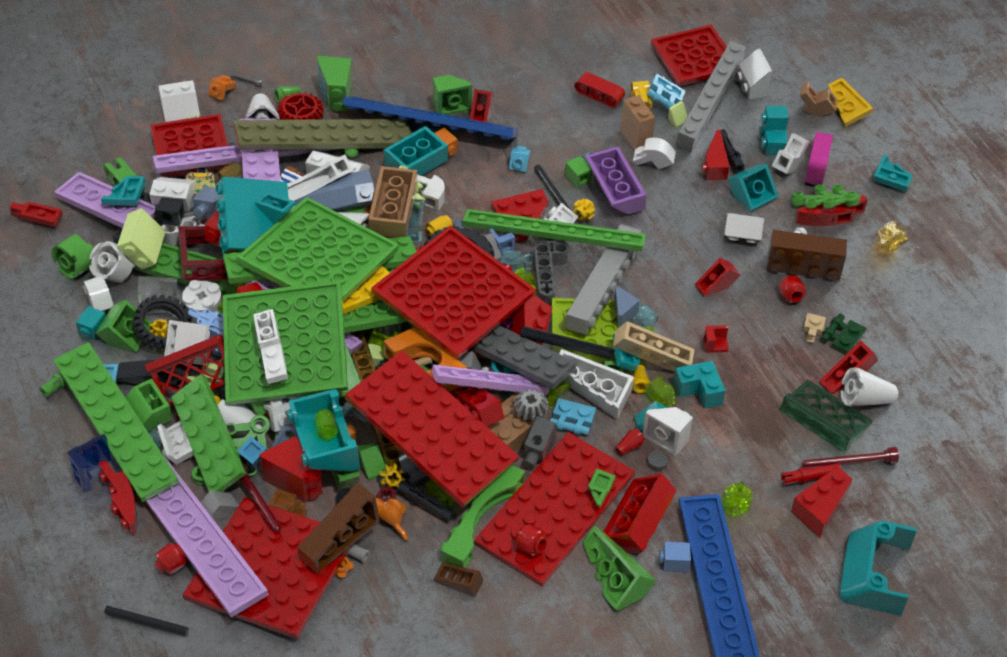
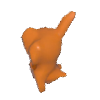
M376 498L379 518L392 525L402 538L407 541V532L401 527L403 516L406 512L405 505L396 499H388L386 502H383Z

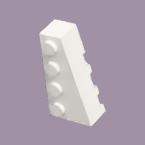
M561 349L560 355L577 362L576 369L562 383L618 420L633 390L634 377Z

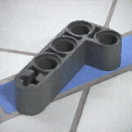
M539 241L534 246L533 260L537 297L550 306L552 298H555L553 265H564L568 262L569 244L565 241Z

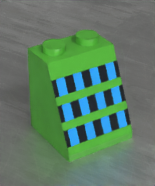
M317 56L318 84L329 110L347 112L348 105H343V98L350 97L352 90V58Z

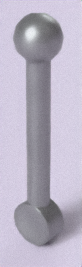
M234 71L230 72L231 78H239L245 81H249L255 83L257 86L262 85L261 80L250 79L238 75Z

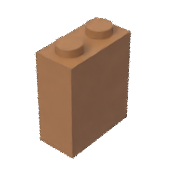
M639 95L623 100L620 131L635 150L640 146H644L647 138H653L655 116Z

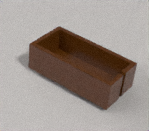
M773 230L767 254L766 271L840 281L846 259L847 240Z

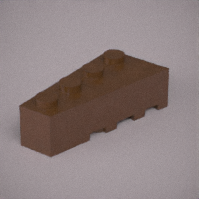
M357 483L297 547L300 560L318 574L378 524L380 519L375 496Z

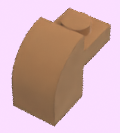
M809 82L802 84L800 97L805 101L804 110L807 113L824 116L836 111L838 99L829 88L817 93Z

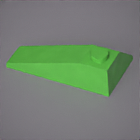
M593 526L584 539L583 545L590 562L595 566L597 571L595 575L597 580L601 581L604 597L615 610L619 611L643 599L656 581L645 568L597 526Z

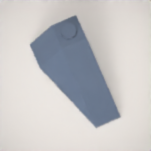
M365 170L349 173L300 198V202L308 197L335 212L344 211L349 208L372 206L375 193L370 172Z

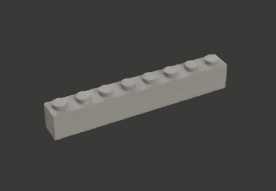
M733 41L729 42L681 127L676 146L690 152L693 151L739 68L746 46Z
M620 224L619 228L617 229L622 231L641 233V230L632 228ZM613 247L605 249L566 314V329L587 335L589 330L595 327L597 317L602 315L603 306L608 304L610 294H614L617 282H621L624 270H628L630 260L635 258L636 251Z

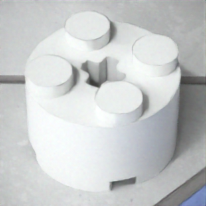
M110 241L98 243L93 248L89 258L92 260L89 266L94 276H103L104 280L122 283L136 265L117 247L116 243Z
M193 280L183 291L182 299L186 305L185 309L192 307L199 312L206 309L214 313L216 311L223 312L221 292L218 284ZM192 317L191 322L197 324V319Z

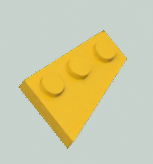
M842 77L828 84V88L838 99L836 109L844 127L873 113V107Z

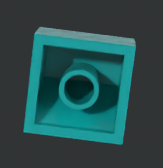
M767 164L754 165L728 178L733 195L749 211L779 197Z

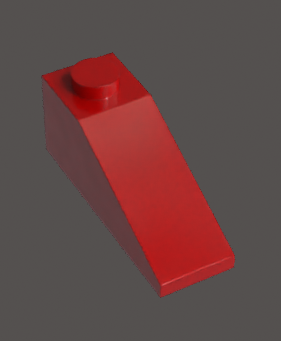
M720 130L716 131L706 153L705 162L701 166L706 180L728 179L730 167Z
M860 340L819 382L832 394H835L845 387L842 384V380L850 368H860L867 372L878 359L875 353Z

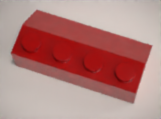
M663 473L633 479L603 532L626 553L643 552L651 536L655 533L658 523L664 517V513L672 502L677 490Z

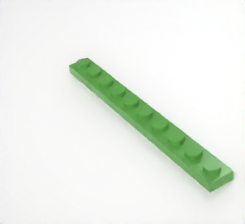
M467 209L462 220L463 226L487 230L492 228L494 231L512 232L515 234L643 252L646 242V234L473 209Z

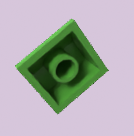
M452 75L433 78L432 103L436 113L451 115L471 111V82Z
M126 299L113 305L95 334L109 346L133 353L137 352L142 344V340L138 341L136 339L137 335H134L132 324L136 308ZM144 316V326L149 331V324L153 323Z

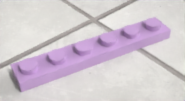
M433 365L431 370L435 381L442 385L454 384L460 387L472 386L478 389L489 388L496 391L506 390L514 393H520L521 390L527 392L529 388L531 391L537 389L538 393L544 392V395H547L549 387L523 375Z

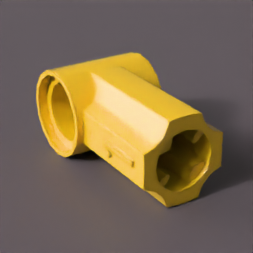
M649 81L631 82V96L639 95L648 108L652 109L651 97L646 95L650 89Z

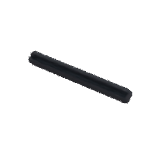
M523 326L520 331V337L606 359H612L614 356V349L526 326Z

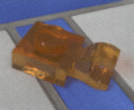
M280 489L276 490L268 503L270 506L288 512L292 511L301 516H305L307 510L304 509L306 503L296 501L295 494Z

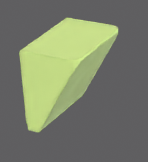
M680 101L669 108L668 122L675 127L683 124L688 116L684 102Z
M368 344L375 368L381 360H384L380 345Z

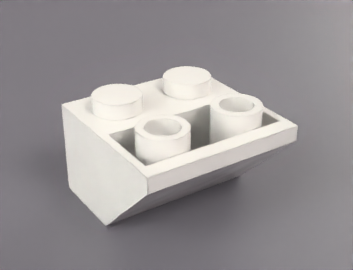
M169 320L164 357L209 339L210 326ZM198 356L193 364L204 365L205 359Z

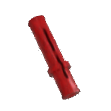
M836 463L808 469L802 467L796 471L782 472L781 481H783L782 484L784 486L799 482L800 484H805L810 480L821 479L837 466L841 467V464Z

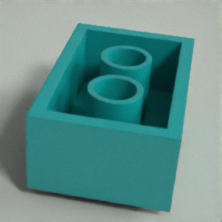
M426 126L384 149V165L386 167L399 168L400 165H405L408 169L417 170V175L420 176L448 161V145Z

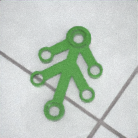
M840 184L832 186V193L825 190V185H816L814 187L815 194L820 195H804L803 192L797 191L792 193L791 196L793 206L806 204L807 208H814L823 204L824 208H832L842 203L846 206H854L859 204L860 194H857L855 191L846 192L843 190V185Z
M256 415L248 423L226 424L227 428L229 426L235 428L234 432L229 433L230 436L235 435L236 432L249 431L243 438L232 439L234 446L237 447L236 451L241 448L250 436L254 439L257 436L258 442L267 449L265 433L270 428V422L267 417ZM256 423H263V428H256ZM257 469L253 473L247 472L248 476H254L257 473Z

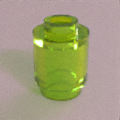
M327 409L318 411L314 419L318 437L324 440L334 438L338 433L334 414Z

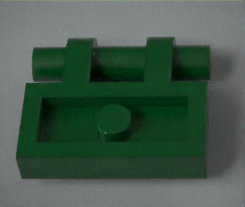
M838 314L837 317L831 320V325L824 329L820 340L823 343H827L828 340L833 342L831 348L846 355L862 339L867 328L852 320L845 324L843 323L845 316ZM836 329L841 331L839 335L835 333Z

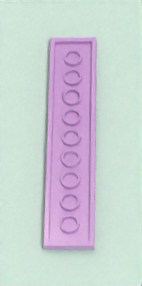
M166 459L178 477L179 483L145 502L175 543L179 544L187 559L232 618L268 596V590Z

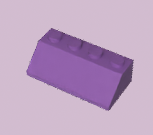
M619 146L585 156L613 208L627 214L646 209V193Z

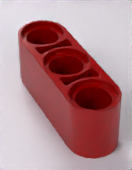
M585 72L574 84V88L578 93L609 107H616L625 96V90L621 86L588 72Z

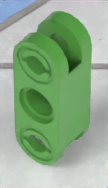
M121 157L114 160L116 169L109 162L103 165L106 176L114 186L119 184L126 176H137ZM145 186L143 188L141 196L144 195Z

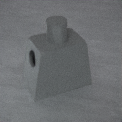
M539 416L536 417L524 444L526 458L523 463L525 466L534 468L537 462L541 463L551 452L556 443L555 422Z

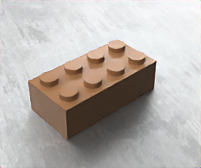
M381 166L368 219L370 230L385 237L398 238L407 236L417 190V170Z
M514 393L501 404L505 419L487 426L514 452L524 446L534 424L531 419L524 421L523 417L518 418L517 412L514 410V400L519 393ZM547 413L542 418L547 419Z

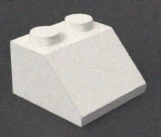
M757 49L739 64L736 80L740 82L742 91L746 94L748 100L768 96L772 70L761 49Z
M193 80L158 86L165 122L189 119V115L191 118H196V114L200 117Z
M159 177L153 180L150 191L152 205H159L161 198L183 200L184 210L189 212L196 181Z
M727 213L724 235L728 236L730 240L738 241L739 237L746 238V242L757 243V240L762 238L764 218Z
M677 407L648 410L645 414L643 436L676 456L689 441L693 417Z

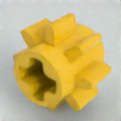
M583 198L581 201L577 200L573 204L575 207L573 213L578 216V220H590L595 215L593 213L595 206L589 199Z
M158 319L153 324H149V332L155 336L167 337L169 324L167 325V320Z
M393 463L392 466L385 464L384 471H379L380 475L384 477L380 480L381 483L385 484L387 482L388 487H399L400 481H405L404 476L400 475L403 473L402 468L397 470L396 463Z

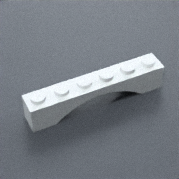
M345 155L338 157L305 176L288 183L289 199L297 201L313 191L352 173L353 169Z

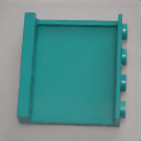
M222 177L215 186V193L218 194L217 212H219L220 217L218 229L221 230L219 245L222 247V254H226L229 250L244 251L274 225L256 206L255 202L266 192L289 199L287 182Z

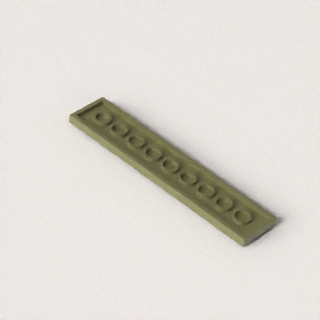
M403 119L234 120L233 124L239 150L387 148L411 134L407 120Z

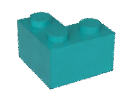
M765 106V112L761 114L762 126H759V136H762L761 147L764 148L765 155H777L779 150H784L788 143L786 130L789 116L787 106Z
M713 361L675 368L673 384L679 397L698 394L704 409L723 405L726 390Z

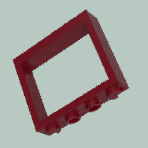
M179 226L182 281L228 280L224 260H188L186 244L210 243L205 241V226ZM186 270H192V274H186Z

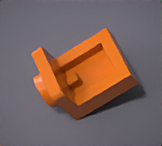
M226 75L212 78L208 95L224 100L225 92L235 89L236 82L230 80L231 78Z

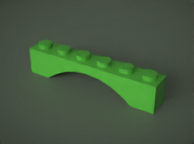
M513 465L510 466L488 485L480 496L474 498L470 510L464 512L459 526H455L449 540L443 542L440 548L441 562L467 568L474 557L473 534L478 522L495 505L513 496L525 481L524 470Z

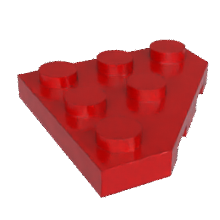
M539 189L492 201V208L495 213L541 219V215L544 210L546 211L549 201L544 191ZM513 233L515 243L528 240L530 237L529 235Z

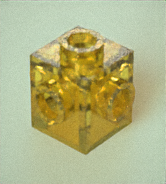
M892 220L876 231L879 246L883 249L886 248L889 252L898 249L909 241L904 227L895 220Z

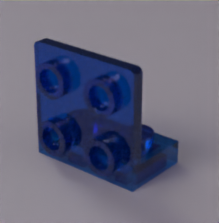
M105 434L94 437L90 441L76 446L67 452L73 477L84 493L92 489L90 471L98 468V463L104 460L107 462L112 460Z

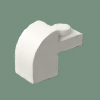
M795 133L791 134L785 149L779 150L772 166L786 174L792 173L804 158L802 155L809 141Z
M647 138L644 146L635 149L633 162L637 166L652 161L658 169L674 164L676 151L663 139Z
M417 175V180L423 185V189L419 194H422V197L426 199L422 206L439 211L445 198L443 180L436 175L432 179Z
M103 276L83 281L85 285L83 288L85 294L89 297L92 308L103 311L113 306Z

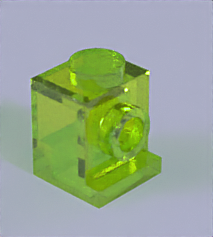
M662 374L647 384L646 397L653 403L656 401L665 407H670L676 402L675 390L664 381Z

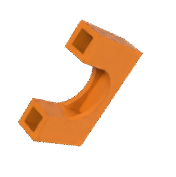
M416 327L384 340L383 355L388 361L403 350L412 359L430 357L440 366L468 369L465 364H462ZM431 370L426 371L431 377H433ZM440 384L448 392L460 387L454 384Z

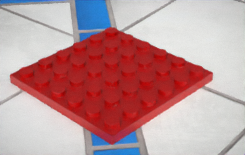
M450 225L371 287V293L448 353L459 359L534 296L536 289Z
M244 497L222 532L266 587L269 595L233 617L298 639L351 546L317 574L300 560L297 547L320 522L267 505L281 526V531L275 533L255 501ZM196 572L182 594L183 599L229 615L198 572Z

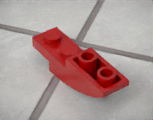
M865 195L860 196L859 204L854 206H846L844 203L832 208H824L823 204L814 208L804 206L797 210L795 222L796 224L806 226H835L853 222L854 215L865 212L868 199Z
M104 460L98 463L100 468L98 476L103 484L107 483L109 486L107 488L112 502L109 505L114 516H119V522L123 530H128L131 536H134L137 531V509L132 487L123 470L115 474L108 462Z

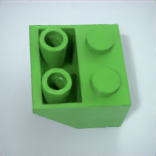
M152 379L134 386L125 397L147 432L157 428L160 424L163 425L172 421L170 405Z

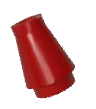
M634 428L627 432L618 445L615 446V450L620 456H623L642 446L645 438L638 429Z

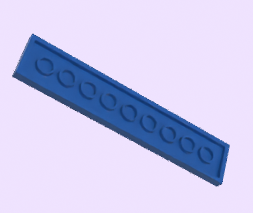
M353 96L343 98V105H348L347 108L352 110L363 108L364 112L378 113L379 111L383 116L391 117L398 115V119L403 120L415 118V122L418 123L430 121L432 122L431 125L442 127L449 125L448 128L454 130L466 128V132L476 133L481 131L483 132L482 135L495 136L497 134L500 135L499 138L506 140L518 136V128Z
M720 495L680 497L678 504L687 542L690 543V555L714 657H760Z

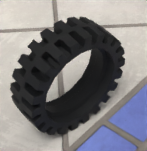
M160 294L159 298L157 295H153L151 299L150 297L146 298L137 307L133 318L132 326L134 328V335H137L136 339L138 341L142 340L144 347L148 344V349L150 350L156 348V352H161L164 349L165 352L167 337L155 336L149 332L144 326V316L152 310L162 309L170 311L181 322L192 323V316L188 315L189 309H185L186 305L184 303L179 304L180 300L177 298L173 301L172 296L169 295L166 299L165 295Z

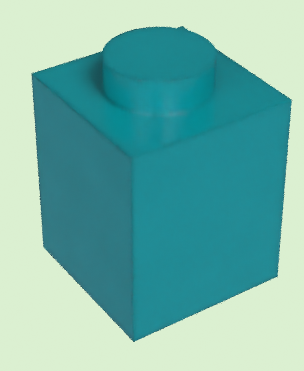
M88 306L76 321L78 334L83 338L96 341L98 335L95 333L106 317L105 312Z

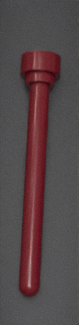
M890 447L880 453L804 460L802 466L810 468L836 463L851 464L881 460L892 464L899 462V453L897 447Z
M240 458L246 475L240 479L275 533H279L281 526L248 476L246 463Z

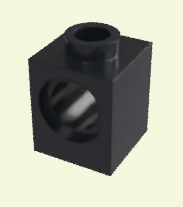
M161 198L159 205L155 207V216L158 218V223L175 226L181 225L185 215L183 200Z

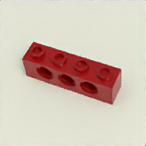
M465 386L449 392L485 426L505 419L501 401L485 389Z

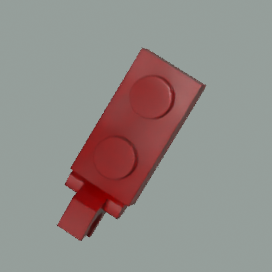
M12 202L10 205L11 215L51 227H56L63 215L61 209L33 202H27L26 204Z

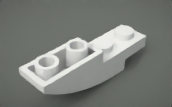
M273 309L253 314L268 384L288 379L285 356Z

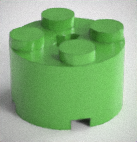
M73 234L54 246L51 250V256L53 261H57L60 265L58 270L67 278L73 279L90 269L89 265H91L92 260L89 258L93 246L90 243H86L77 234Z

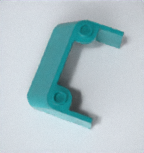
M879 521L852 531L849 534L839 591L840 599L850 605L902 616L909 594L887 590V578L880 573L872 572L875 547L877 542L910 550L917 528Z

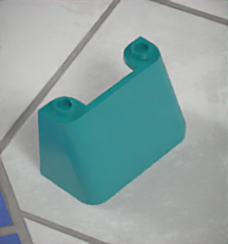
M337 389L289 401L290 409L287 410L289 422H294L304 454H301L304 466L308 465L309 469L344 472L360 470L358 447L355 439H351L344 420L342 407L339 406Z

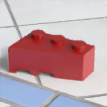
M532 296L510 315L513 319L511 331L520 335L523 326L546 331L553 307L537 296ZM531 340L541 346L543 345L542 342Z
M837 466L794 498L791 512L821 538L832 517L848 495L853 479Z

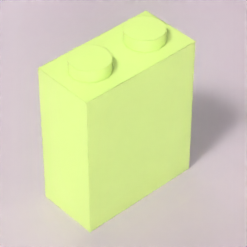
M141 208L127 214L117 247L142 270L156 265L166 231Z

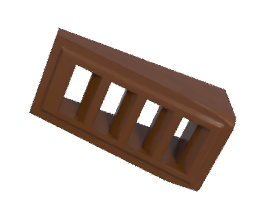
M442 562L434 577V582L464 594L476 596L483 583V578L480 571ZM447 571H449L450 573H449L448 577H447V578H444L445 575H446V573H447Z

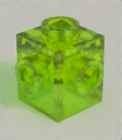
M743 481L736 484L732 483L725 488L722 503L732 518L750 511L753 493L749 487H746Z

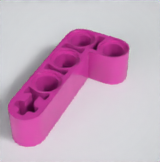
M816 132L804 183L813 185L823 184L833 135Z

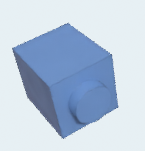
M664 542L663 550L659 551V563H663V571L689 572L691 562L690 543Z

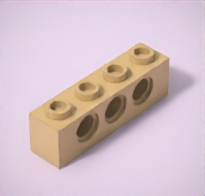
M628 321L616 329L613 347L673 372H675V368L692 365L693 348Z

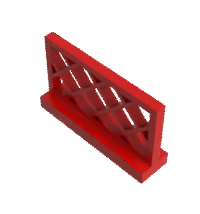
M222 334L145 364L147 372L151 373L154 383L167 402L166 392L168 389L178 392L184 387L185 382L190 383L192 381L187 378L191 369L200 372V375L205 374L213 378L210 385L211 390L225 385V380L218 377L221 367L225 368V364H223L225 359L224 338ZM218 348L222 354L220 362L210 358L213 350ZM198 356L205 359L202 369L193 366V362ZM209 361L218 365L215 375L205 371ZM178 364L188 367L184 376L175 373ZM164 371L170 374L166 384L159 380L157 373ZM173 376L182 379L179 389L170 386ZM173 401L168 402L170 406L174 405Z

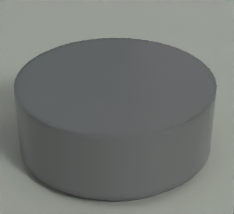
M653 451L648 456V466L652 470L662 471L667 467L668 456L662 451Z

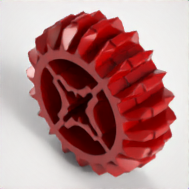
M298 91L297 94L291 93V96L285 95V98L281 99L277 106V113L280 120H323L324 107L317 96H313L312 93L307 95L306 92L301 94Z

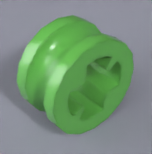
M196 466L192 470L193 482L198 486H204L206 483L203 477H198L202 473L199 466Z

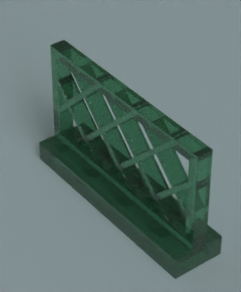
M809 379L791 394H786L780 407V411L844 453L873 422V420L851 406L845 405L843 401ZM808 387L815 393H806L805 389ZM808 398L817 399L818 403H809ZM821 399H827L831 403H822ZM813 408L820 409V412H821V413H819L818 411H816V410L813 409ZM824 409H833L834 413H825ZM838 409L846 411L847 414H839ZM841 419L849 420L850 424H842ZM854 420H860L864 424H855Z

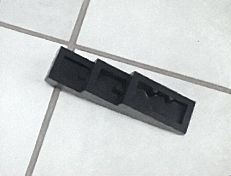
M155 360L119 363L116 381L141 384L147 380H153L151 373L147 372L145 364ZM178 364L175 373L184 376L188 367ZM193 364V366L200 368V364ZM191 369L188 376H197L199 372ZM164 371L157 373L159 380L166 384L170 374ZM173 376L170 384L177 385V381H182V379Z

